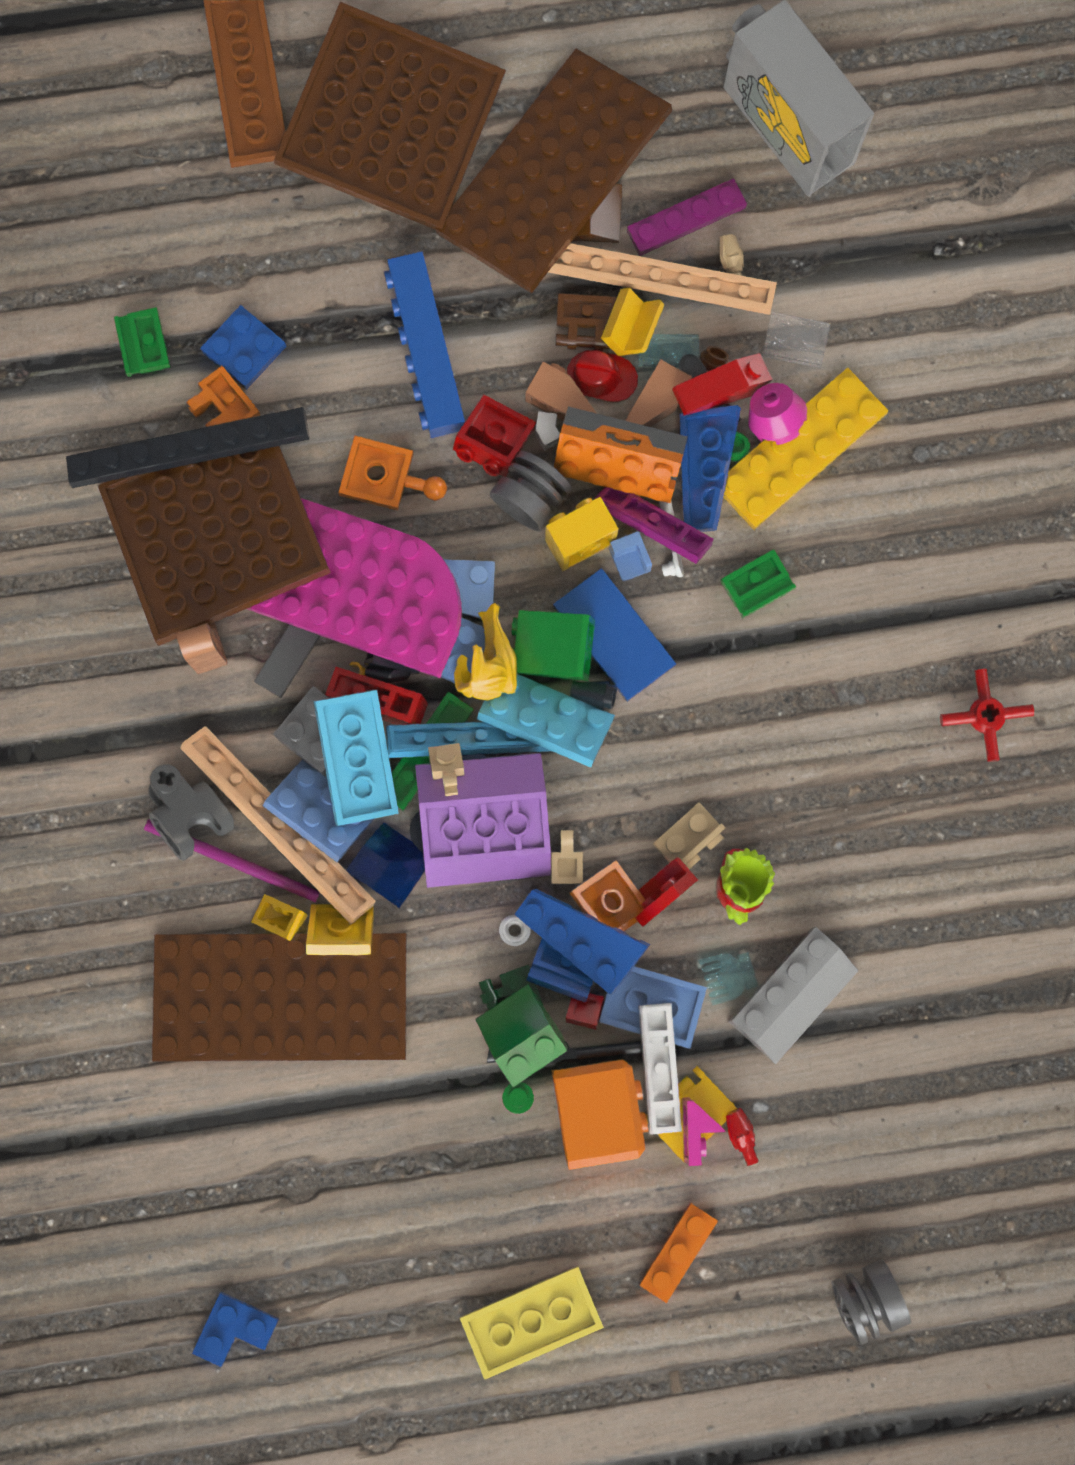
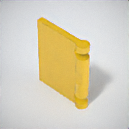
M698 1066L692 1070L701 1079L696 1085L687 1075L678 1083L682 1132L657 1134L683 1162L682 1098L689 1097L720 1126L727 1121L726 1115L728 1112L737 1109ZM701 1133V1137H705L707 1141L714 1133Z

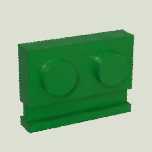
M157 307L128 313L122 317L114 316L125 372L128 377L132 376V374H144L171 368Z
M774 549L720 580L733 604L739 610L742 619L796 589L795 583L790 579L789 573Z

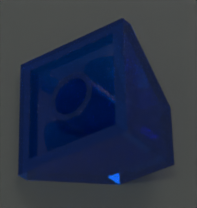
M383 822L360 849L346 872L400 909L425 873L424 852H420L411 840Z

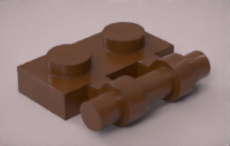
M558 294L557 326L568 327V334H556L555 346H566L567 350H576V347L594 348V350L600 351L611 349L601 337L617 297ZM578 328L595 329V336L577 335Z

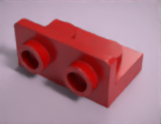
M679 857L672 860L639 889V892L645 899L640 904L644 910L635 919L642 927L698 881Z

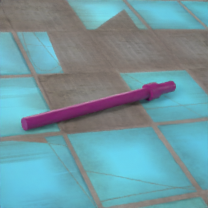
M148 819L144 830L161 837L151 823V820ZM192 837L194 840V851L312 902L316 903L320 896V892L312 887Z

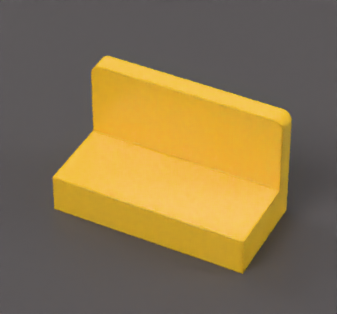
M631 288L620 289L601 339L618 356L646 352L664 303L661 300L643 302Z

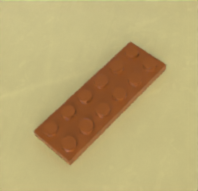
M203 0L231 168L274 161L286 130L264 0Z

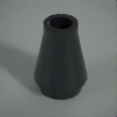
M573 681L570 696L600 710H612L616 700L617 685L610 684V681Z

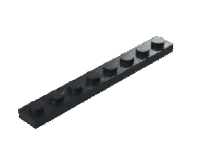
M304 407L69 455L66 456L68 482L72 488L310 440L306 411Z

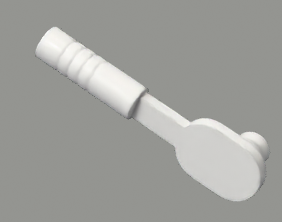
M659 501L660 508L674 516L672 501L671 503ZM672 551V561L662 565L664 576L676 575L679 578L684 577L681 556Z

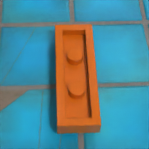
M689 1203L639 1285L667 1303L718 1220L692 1203Z

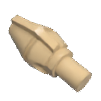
M733 234L720 236V261L726 273L741 275L744 267V255L736 236Z

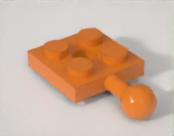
M354 435L338 493L342 497L398 511L404 487L423 491L428 499L436 501L446 495L447 485L438 476H432L424 480L408 475L414 455L413 450ZM374 466H380L385 470V475L380 480H372L367 475L369 469Z

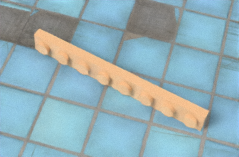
M572 243L569 244L548 272L768 315L771 314L777 282Z
M206 726L182 743L181 750L350 924H353L374 906L376 901L338 862L334 861L263 807L265 800L271 793Z

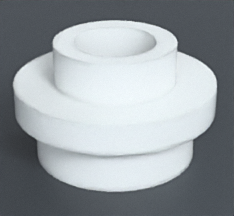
M509 915L500 924V937L510 946H519L528 940L530 927L517 916ZM518 925L521 928V933L518 936H511L509 934L510 926Z

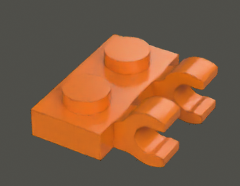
M223 366L200 381L198 386L202 392L186 402L189 406L188 409L195 418L203 414L210 404H213L220 412L219 416L205 425L206 427L260 416V411Z

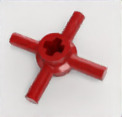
M987 669L975 670L978 699L973 702L969 711L940 714L941 726L970 723L976 731L984 734L987 762H994L1000 760L996 731L1004 725L1006 719L1033 717L1035 713L1034 706L1030 704L1004 707L1000 701L992 698L990 695ZM986 709L987 713H992L993 716L989 721H987V717L983 718L981 714Z

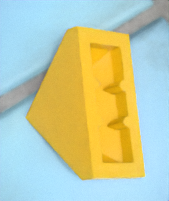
M264 894L251 923L291 941L308 917V914Z

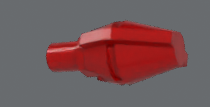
M742 1108L728 1112L726 1115L728 1133L735 1150L738 1149L739 1152H742L747 1166L758 1163L759 1160L754 1150L756 1138L752 1123Z

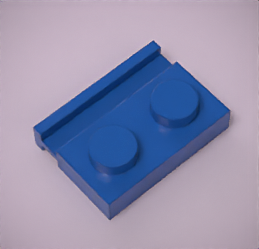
M543 938L541 939L526 981L586 1002L593 980Z

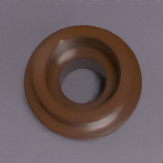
M708 346L699 356V360L707 371L727 364L729 358L727 352L717 346Z

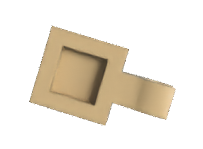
M460 744L428 747L433 780L443 779L445 796L458 795L457 776H464Z
M561 830V852H551V884H583V852H573V830Z

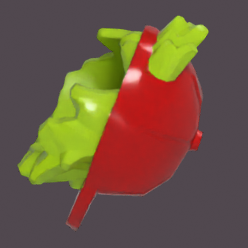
M745 848L744 850L731 849L726 852L716 881L717 898L726 909L728 918L730 920L734 919L738 925L748 921V913L755 911L763 904L765 896L771 892V887L774 885L772 879L775 876V872L770 864V860H766L765 855H758L756 850L750 851L748 848Z

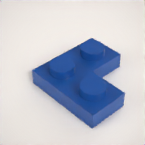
M220 1292L192 1354L222 1367L235 1338L265 1350L279 1318Z

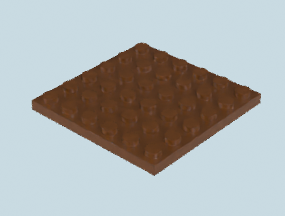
M340 1L278 149L274 164L432 229L438 228L442 230L506 70Z
M280 446L111 480L98 485L149 627L158 646L177 639L176 633L206 623L210 625L331 573Z

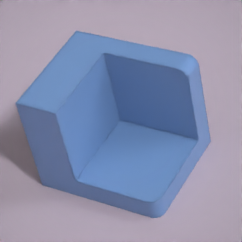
M639 531L610 542L609 551L622 581H627L651 571L652 563Z

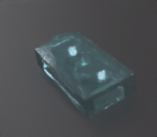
M653 334L646 352L638 353V367H656L660 359L674 367H679L680 359L686 354H693L699 358V334Z

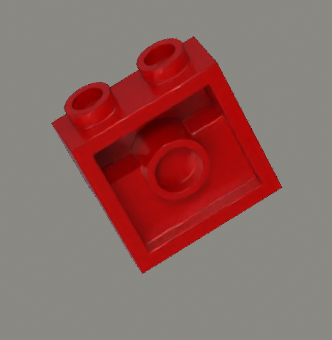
M483 394L456 435L452 450L456 451L457 456L462 461L469 463L473 460L482 465L484 471L491 476L497 477L501 475L507 477L509 466L512 463H516V456L533 433L537 422Z

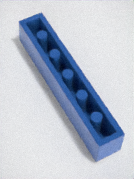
M423 251L387 259L389 270L384 271L387 288H394L396 298L391 299L394 316H400L403 325L397 327L401 345L407 344L410 353L405 355L408 373H415L417 383L411 385L415 401H421L424 410L423 412H418L422 430L428 429L430 438L459 432L465 423Z

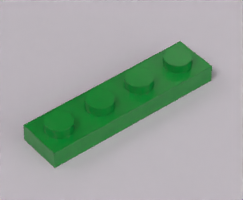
M448 692L426 724L467 722L474 709ZM429 756L402 757L392 772L397 806L403 812L418 792L415 765L430 763Z

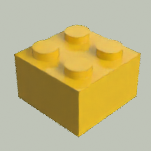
M601 497L595 500L587 498L575 506V511L567 515L562 512L549 519V524L546 526L545 541L562 571L608 548L610 542L617 539L619 528Z

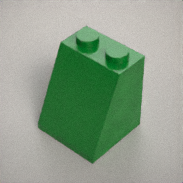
M519 610L518 617L513 618L511 631L512 635L516 636L515 648L512 649L516 655L517 674L589 681L595 619L587 614Z
M529 984L475 1019L494 1060L512 1087L567 1051L563 1034Z

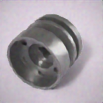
M520 451L516 456L517 464L512 463L508 469L515 480L501 477L491 490L490 497L510 517L529 529L541 532L553 516L552 510L546 503L560 506L563 502L562 497H567L572 487L562 474L548 462L526 451Z
M879 1260L862 1268L864 1284L860 1285L852 1273L847 1274L846 1278L850 1288L848 1291L840 1278L831 1281L838 1312L847 1330L852 1333L859 1345L868 1342L864 1329L866 1326L874 1339L880 1337L877 1321L882 1320L891 1332L911 1324V1318L904 1298L884 1260Z

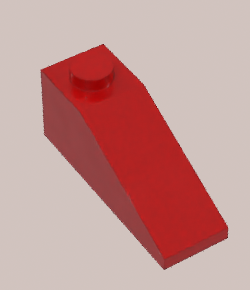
M757 353L733 360L674 386L672 391L684 416L752 397L759 388L767 385L773 379L761 354Z
M335 667L325 693L328 698L377 690L382 720L395 725L421 724L428 706V702L422 694Z

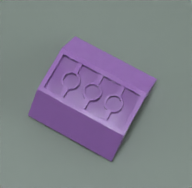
M541 753L463 760L464 776H457L458 795L445 796L443 779L433 780L430 763L415 765L427 888L551 876L548 810Z

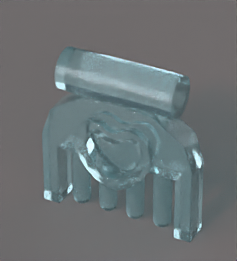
M749 952L737 955V959L731 954H719L699 960L700 965L719 960V963L702 968V972L720 968L718 972L704 977L706 981L717 978L716 982L707 984L708 989L719 986L727 987L710 992L709 996L715 997L729 993V996L711 1000L712 1006L736 999L742 995L744 986H746V989L758 987Z

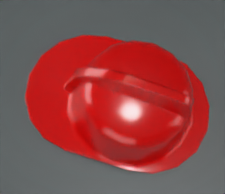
M586 350L578 353L571 359L567 367V374L573 379L584 396L608 402H620L634 394L638 385V374L629 360L600 350Z

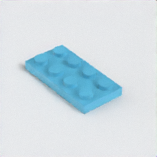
M517 674L516 693H502L499 698L489 701L484 700L478 712L477 720L488 723L583 765L592 767L615 715Z
M377 690L313 701L335 825L340 826L399 814Z

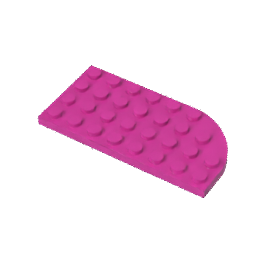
M301 498L331 573L247 609L440 678L459 635L462 618L459 588L451 569L444 559L429 544L418 537Z

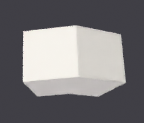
M538 411L535 435L545 451L559 442L560 433L556 428L557 414Z

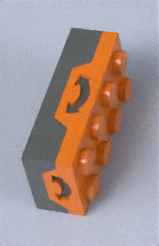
M568 406L560 432L554 468L566 478L671 503L688 437Z

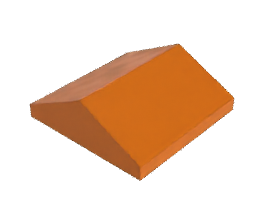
M617 860L570 892V895L584 914H589L597 918L598 921L624 932L638 922L635 917L644 910L640 905L645 901L644 897Z

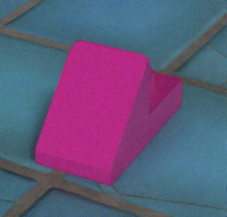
M689 1097L682 1098L684 1162L688 1166H702L701 1157H706L707 1148L706 1139L701 1137V1133L726 1131Z

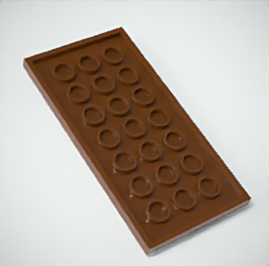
M576 48L452 206L443 229L435 228L437 234L532 294L672 112V104Z
M372 933L371 954L307 955V934H295L291 941L277 934H155L152 1062L406 1060L407 934Z

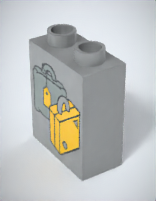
M786 0L781 1L767 12L758 4L746 10L732 26L735 37L733 46L726 54L729 64L723 88L805 194L810 196L855 164L874 112Z

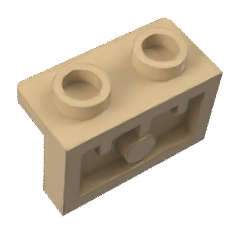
M699 802L659 837L653 845L669 863L676 857H679L688 869H691L701 859L698 853L707 846L712 850L724 839L720 833L726 827L722 823L719 824Z

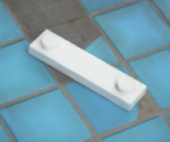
M671 1003L639 1005L649 1134L682 1132Z

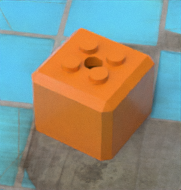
M613 1060L552 1070L565 1158L569 1170L638 1159L646 1149L643 1133L648 1132L646 1114L639 1111L638 1100L643 1099L640 1080H634L631 1065L624 1060Z

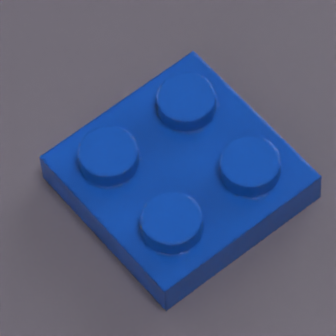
M240 305L200 349L219 367L223 366L229 375L247 390L287 346L281 338Z

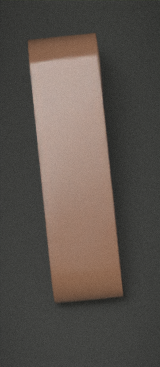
M215 622L210 625L206 623L176 633L185 661L197 674L228 665Z

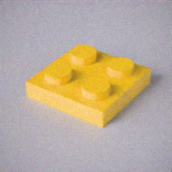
M311 904L306 942L307 955L371 954L374 906L353 924H350L332 904Z

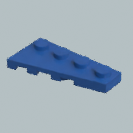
M738 405L707 409L686 416L680 413V435L688 437L681 462L683 518L685 523L701 532L715 531L718 527L741 411Z
M538 889L530 892L514 914L610 995L616 991L651 945L643 940H637L627 935L626 932L616 927L612 928L589 914L579 912L573 909L571 905Z

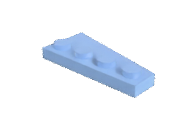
M444 559L451 569L459 588L462 615L481 619L478 613L481 611L486 612L494 600L495 561Z

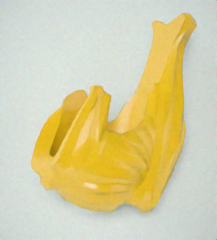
M492 603L486 612L481 611L478 613L483 621L485 650L483 652L482 647H479L477 644L472 646L471 673L468 671V658L466 656L460 655L456 661L457 665L454 671L455 686L457 691L467 698L473 697L489 701L499 698L502 693H516V655L498 619L500 606L496 603Z

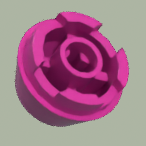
M770 383L759 388L750 400L748 426L751 432L760 441L763 442V439L775 441L776 445L790 442L799 436V429L804 421H807L805 401L791 388L782 383Z

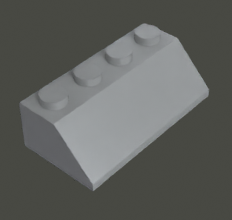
M814 927L807 932L728 1022L776 1064L858 970L834 942L817 927Z

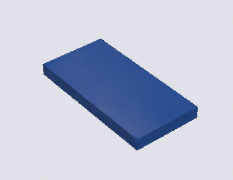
M602 568L553 604L558 613L587 614L595 619L592 658L613 685H617V690L627 702L676 666L675 661Z

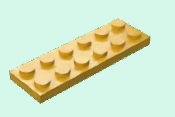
M848 367L806 403L807 421H804L799 429L800 434L798 437L780 445H776L775 441L764 440L728 471L724 498L753 530L758 528L887 415V408Z

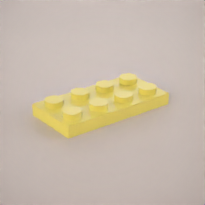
M578 1266L460 1317L484 1380L604 1328Z

